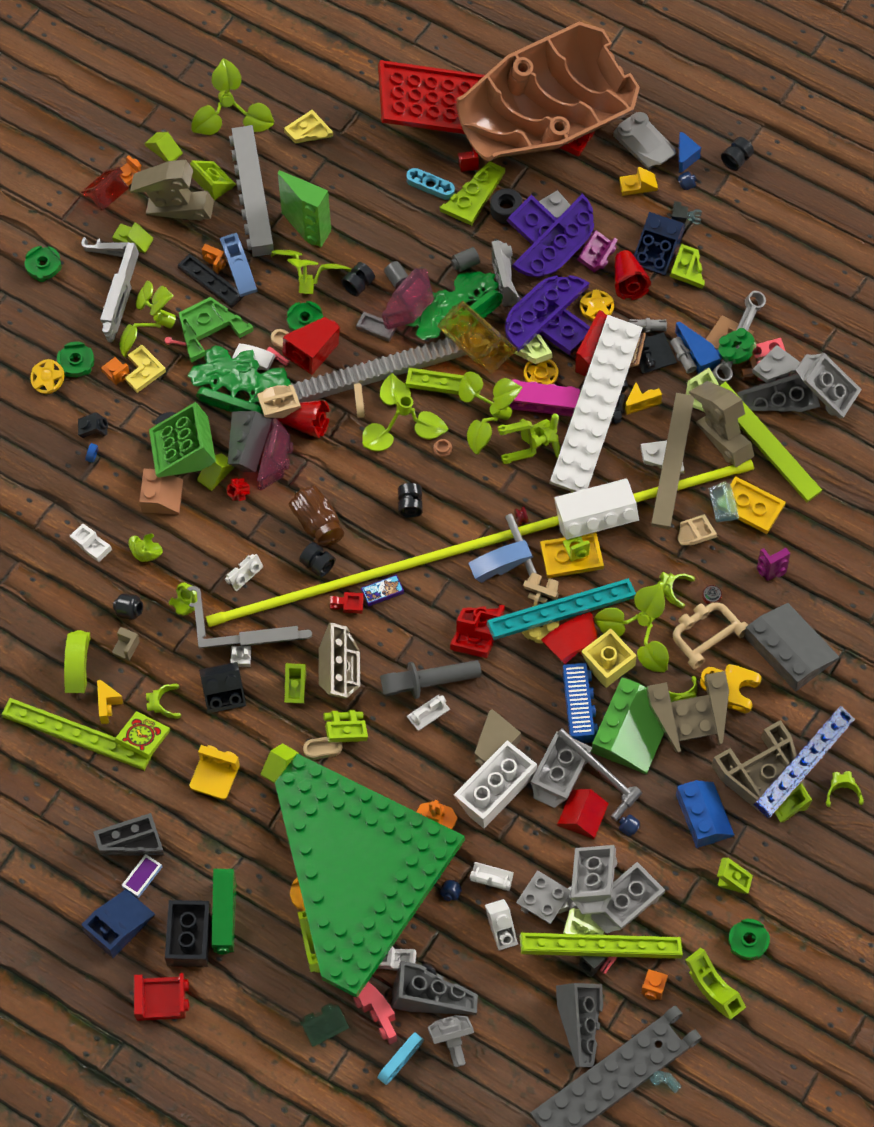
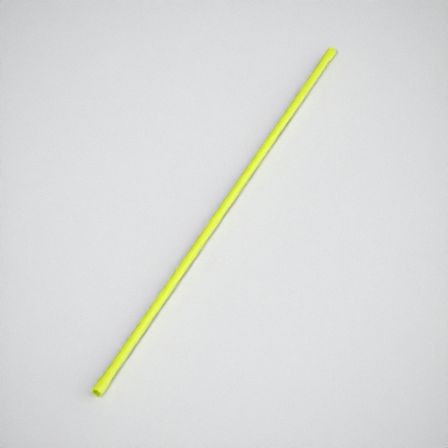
M749 459L737 467L731 465L679 480L677 491L754 470L753 462ZM658 487L634 493L636 503L657 497ZM558 516L518 527L521 536L558 526ZM506 530L230 611L206 616L208 627L216 626L233 619L513 539L514 537L511 530Z

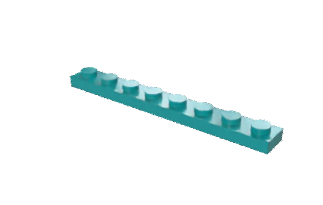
M628 578L487 620V626L493 640L633 599L636 592Z

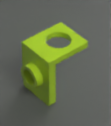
M581 536L563 541L571 561L589 555L590 543L588 540L583 542ZM572 542H578V543H579V544H576V545H573V546L569 547Z

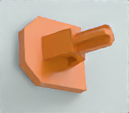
M438 800L420 804L417 813L452 830L457 823L458 817L453 809L440 804Z

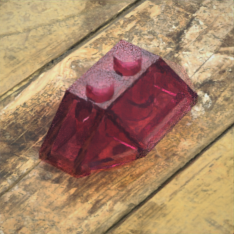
M415 268L395 290L386 310L382 313L386 329L414 323L433 302L434 295L427 269Z
M271 418L272 422L268 431L257 478L258 490H263L284 477L285 470H289L290 459H288L289 453L292 454L294 443L291 442L290 434L277 418Z

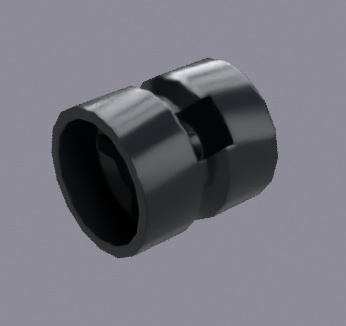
M737 137L731 143V146L721 154V160L729 169L737 171L754 154V148L745 138Z
M358 262L351 269V272L344 276L341 283L348 293L358 297L365 290V286H369L375 279V274L365 263Z
M415 483L400 485L398 487L399 515L405 518H415L422 515V487Z
M312 542L303 550L299 561L307 568L312 567V572L322 578L332 569L336 559L327 551L323 552V548L317 543Z

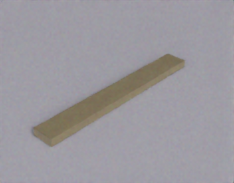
M676 393L651 523L652 527L670 529L694 403L692 395Z

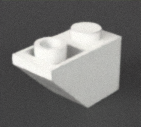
M505 900L486 904L488 921L498 950L518 945L510 909Z

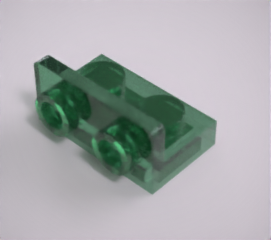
M329 1003L320 1008L321 1012L315 1015L310 1013L302 1018L303 1021L299 1024L303 1028L312 1047L349 1028L338 1005Z

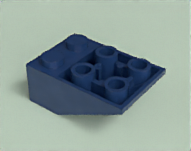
M649 212L634 254L642 268L666 275L680 244L686 226L684 223Z
M125 889L96 909L81 926L83 932L92 941L114 958L155 914Z

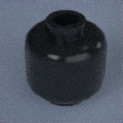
M121 594L114 601L113 609L119 618L134 620L142 614L143 602L137 595Z

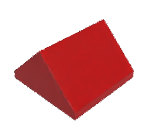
M592 789L572 790L557 826L595 839L609 803Z

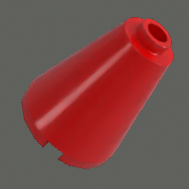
M623 250L615 257L616 294L623 300H626L625 298H631V300L642 298L649 292V287L651 286L650 277L633 253Z
M322 400L300 402L301 408L284 418H278V421L284 425L320 438L327 431L329 418H326V412H330L328 403Z

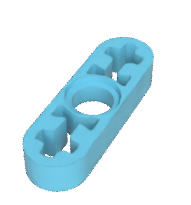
M412 168L407 172V183L410 186L444 200H450V197L455 194L454 184L418 168ZM433 181L436 184L433 187H428L426 183Z
M416 1032L413 1033L385 1065L377 1078L385 1085L390 1083L419 1049L424 1039Z

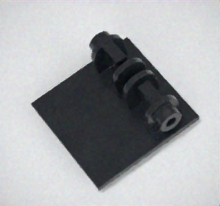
M664 332L645 338L639 362L642 374L677 363Z

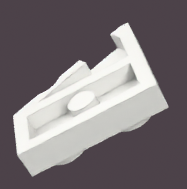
M667 440L641 444L644 464L657 466L662 469ZM683 462L680 474H684Z

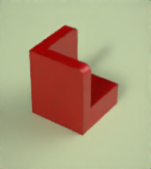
M473 147L470 152L458 153L461 172L478 170L479 157Z

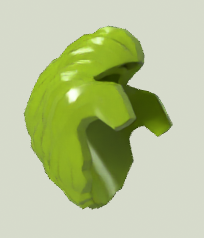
M152 533L145 535L143 540L138 536H132L128 541L133 556L140 562L153 561L163 553L159 543L152 541L154 537Z
M185 582L177 586L176 592L178 597L176 599L172 597L168 602L170 606L176 609L177 614L183 616L195 611V608L190 607L189 604L196 603L198 600L195 590H187L192 585Z

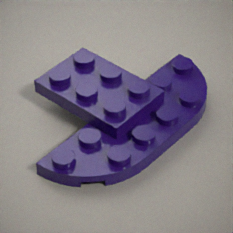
M583 193L558 219L532 195L508 217L506 221L532 244L511 267L531 277L548 276L557 272L585 244L592 234L594 223L592 206Z
M556 275L546 278L537 284L513 306L507 315L505 332L511 346L519 352L540 333L568 355H571L581 345L590 326L566 308L589 288V282L576 276L557 277Z

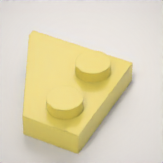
M313 110L284 128V132L294 143L333 136V131Z

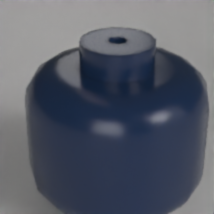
M685 172L678 177L680 186L684 190L696 186L695 181L697 179L694 174L691 175L690 172Z
M631 814L626 817L623 816L619 820V830L628 836L634 835L640 827L639 820Z
M446 880L440 889V895L446 901L457 900L462 891L461 885L454 880Z

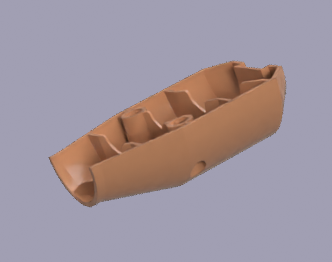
M577 22L507 55L464 95L457 98V112L463 131L471 146L483 159L491 161L499 157L558 149L627 116L634 110L640 87L632 74L624 75L622 67L616 63L614 54L609 51L612 42L604 29L583 22Z

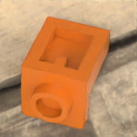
M129 155L126 157L127 163L113 173L114 178L125 188L132 184L134 173L141 171L140 162Z
M204 244L202 248L203 259L213 264V270L218 274L226 266L225 253L222 250Z
M116 357L101 367L102 372L115 385L125 381V377L130 374L129 366L126 363L122 364Z
M648 969L641 994L650 1000H661L668 975Z

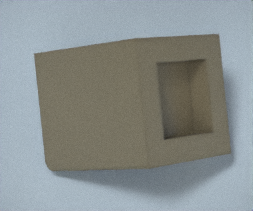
M120 627L117 632L119 640L112 653L115 656L130 661L140 642L137 633Z

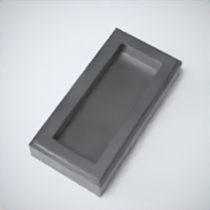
M363 312L356 325V329L390 342L397 329V324Z

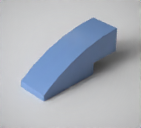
M523 540L486 553L469 562V566L475 579L482 583L496 574L503 575L533 556L527 542Z

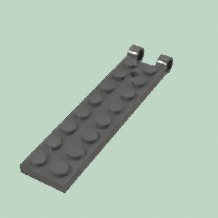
M673 1006L662 1017L533 1110L530 1115L539 1127H585L679 1056L698 1044L702 1037L696 1029L689 1032L682 1040L678 1037L670 1025L681 1018L683 1013L677 1006ZM659 1041L662 1043L663 1046L661 1048H656L654 1045L655 1042Z

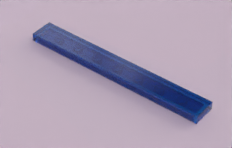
M842 706L837 708L753 805L767 818L771 817L855 719Z

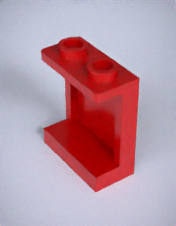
M179 973V977L143 978L142 974L134 975V1015L136 1021L186 1018V1011H189V999H185V992H189V980L185 979L184 973Z

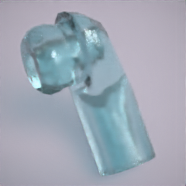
M656 1071L650 1077V1081L654 1085L666 1083L674 1093L682 1087L669 1072Z

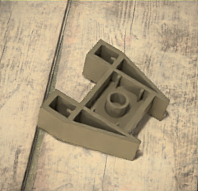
M187 160L168 161L134 173L130 192H146L149 196L146 215L199 221L211 219L214 200L208 191L191 192L189 190L193 169Z
M709 381L690 390L689 394L702 404L706 414L705 417L696 421V424L720 451L726 462H730L737 467L753 458L752 443L741 434L738 418L745 415L742 399L731 390Z
M725 671L704 676L707 691L705 696L671 702L667 682L646 687L650 709L676 753L681 752L679 741L716 734L717 744L721 745L723 743L729 696Z
M781 720L763 730L761 738L768 747L766 751L741 764L732 749L729 748L715 756L711 764L720 780L762 815H765L769 805L765 800L791 785L795 788L802 783L805 787L792 737Z

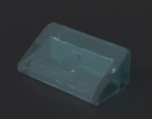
M724 481L710 487L709 492L716 522L738 519L739 515L731 485Z

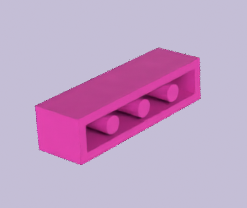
M512 380L523 388L509 405L511 409L573 416L580 395V389L572 386L562 387L555 384L546 385L537 382Z

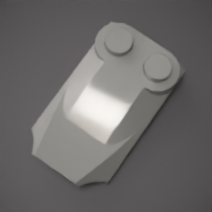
M636 112L618 125L613 133V136L648 170L655 165H661L676 154L673 145L649 122L647 114L643 112Z
M497 240L492 241V265L496 274L498 289L503 295V307L514 306L520 301V297L511 281L512 248L511 245L508 246L507 243Z
M825 353L816 355L806 354L796 368L803 382L826 405L827 412L830 415H836L838 418H844L862 390Z
M558 731L555 733L531 780L534 799L553 808L567 800L582 769L587 763L584 758L557 735ZM577 741L591 754L593 747Z
M615 845L575 848L571 899L577 905L581 914L604 913L612 898L614 869L617 866Z
M636 862L613 882L612 898L605 912L591 914V918L605 933L621 930L651 904H655L659 897L665 893V889Z

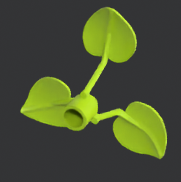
M223 58L211 77L213 86L220 91L218 94L220 102L218 103L217 111L215 112L214 108L210 105L201 107L192 120L191 130L194 133L204 135L215 134L222 125V119L218 115L221 107H230L232 105L246 115L243 119L244 126L253 125L254 132L269 129L274 124V119L266 105L262 103L252 104L248 108V112H246L234 101L230 89L236 90L240 87L242 81L241 74L234 64Z
M273 250L271 252V257L276 254L294 257L287 261L298 270L299 293L313 294L314 284H317L322 270L345 269L351 272V268L343 265L321 264L313 279V275H307V265H318L317 262L301 260L298 255L302 256V253L293 250Z
M147 280L136 299V308L142 310L145 305L151 308L150 314L154 316L153 319L156 323H134L133 326L131 324L127 325L120 338V351L123 357L127 358V353L137 337V327L160 328L161 325L167 328L173 327L176 315L161 310L174 296L166 287L160 286L152 298V304L149 303V299L153 294L152 283Z
M467 372L462 377L459 385L460 399L469 403L476 396L491 405L490 413L493 416L484 418L482 421L474 420L469 426L467 432L469 447L475 454L479 455L492 435V428L487 421H498V418L508 420L512 414V409L509 405L523 387L510 379L502 378L494 386V402L478 394L483 388L482 378L477 373Z
M391 373L381 386L380 398L386 405L396 404L397 411L386 430L381 424H369L363 431L362 445L371 451H384L391 447L394 437L388 432L391 430L399 414L401 416L412 414L413 420L417 422L414 430L423 439H435L448 431V427L441 418L431 412L423 411L416 418L415 409L412 408L413 399L410 397V389Z
M660 583L637 591L634 601L636 607L641 612L633 618L624 621V613L612 607L603 609L596 614L594 618L595 623L603 634L612 629L620 637L625 632L624 624H629L635 620H638L640 625L647 626L644 639L645 646L637 650L638 659L644 667L651 671L665 672L668 670L669 654L666 647L658 641H651L648 644L650 630L653 627L652 622L665 609V597Z

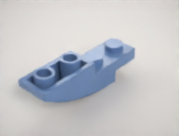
M234 233L221 237L220 241L240 297L258 292L238 234Z

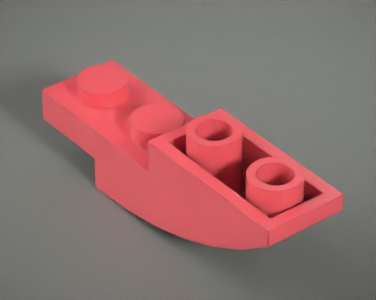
M368 981L357 998L353 997L357 1008L361 1007L364 1013L369 1011L373 1021H378L381 1027L378 1030L382 1039H387L389 1045L397 1042V1035L390 1022L395 1020V1013L384 996Z

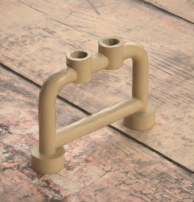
M715 602L706 607L702 603L694 608L695 614L691 617L688 614L681 616L678 620L680 624L673 631V640L690 659L688 664L694 670L705 662V658L701 654L734 632L739 638L744 637L748 624L746 622L741 623L728 607L722 603ZM712 611H721L731 622V625L694 650H691L680 637L681 632L689 630L697 621L705 619Z

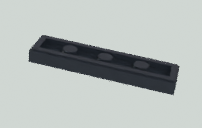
M191 254L177 265L179 270L231 309L244 297H240L237 288Z

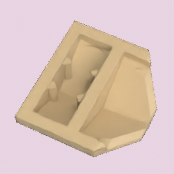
M277 385L257 394L265 417L284 418L301 408L293 385Z
M704 514L680 522L677 539L680 545H695L716 538L717 533Z

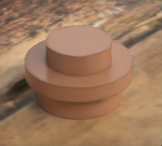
M446 439L438 440L433 447L434 453L439 457L449 456L452 452L451 443Z

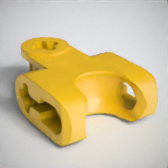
M729 664L725 669L729 687L727 708L745 714L749 713L752 709V701L742 696L739 689L745 686L753 688L759 686L762 680L761 675L757 672ZM714 667L705 668L701 674V688L706 691L704 681L706 674L722 672V670Z

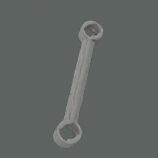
M752 291L745 298L746 309L736 330L745 328L748 331L756 312L766 303L763 293ZM750 297H755L758 306L751 302ZM722 360L721 364L712 371L719 385L725 381L727 383L732 378V361L726 362ZM718 369L723 370L722 372L725 375V379H722L718 376Z

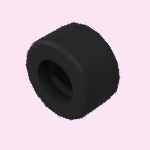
M512 189L496 191L490 200V210L493 219L502 224H509L506 220L522 204V197ZM503 204H510L513 207L509 209H504L500 206Z

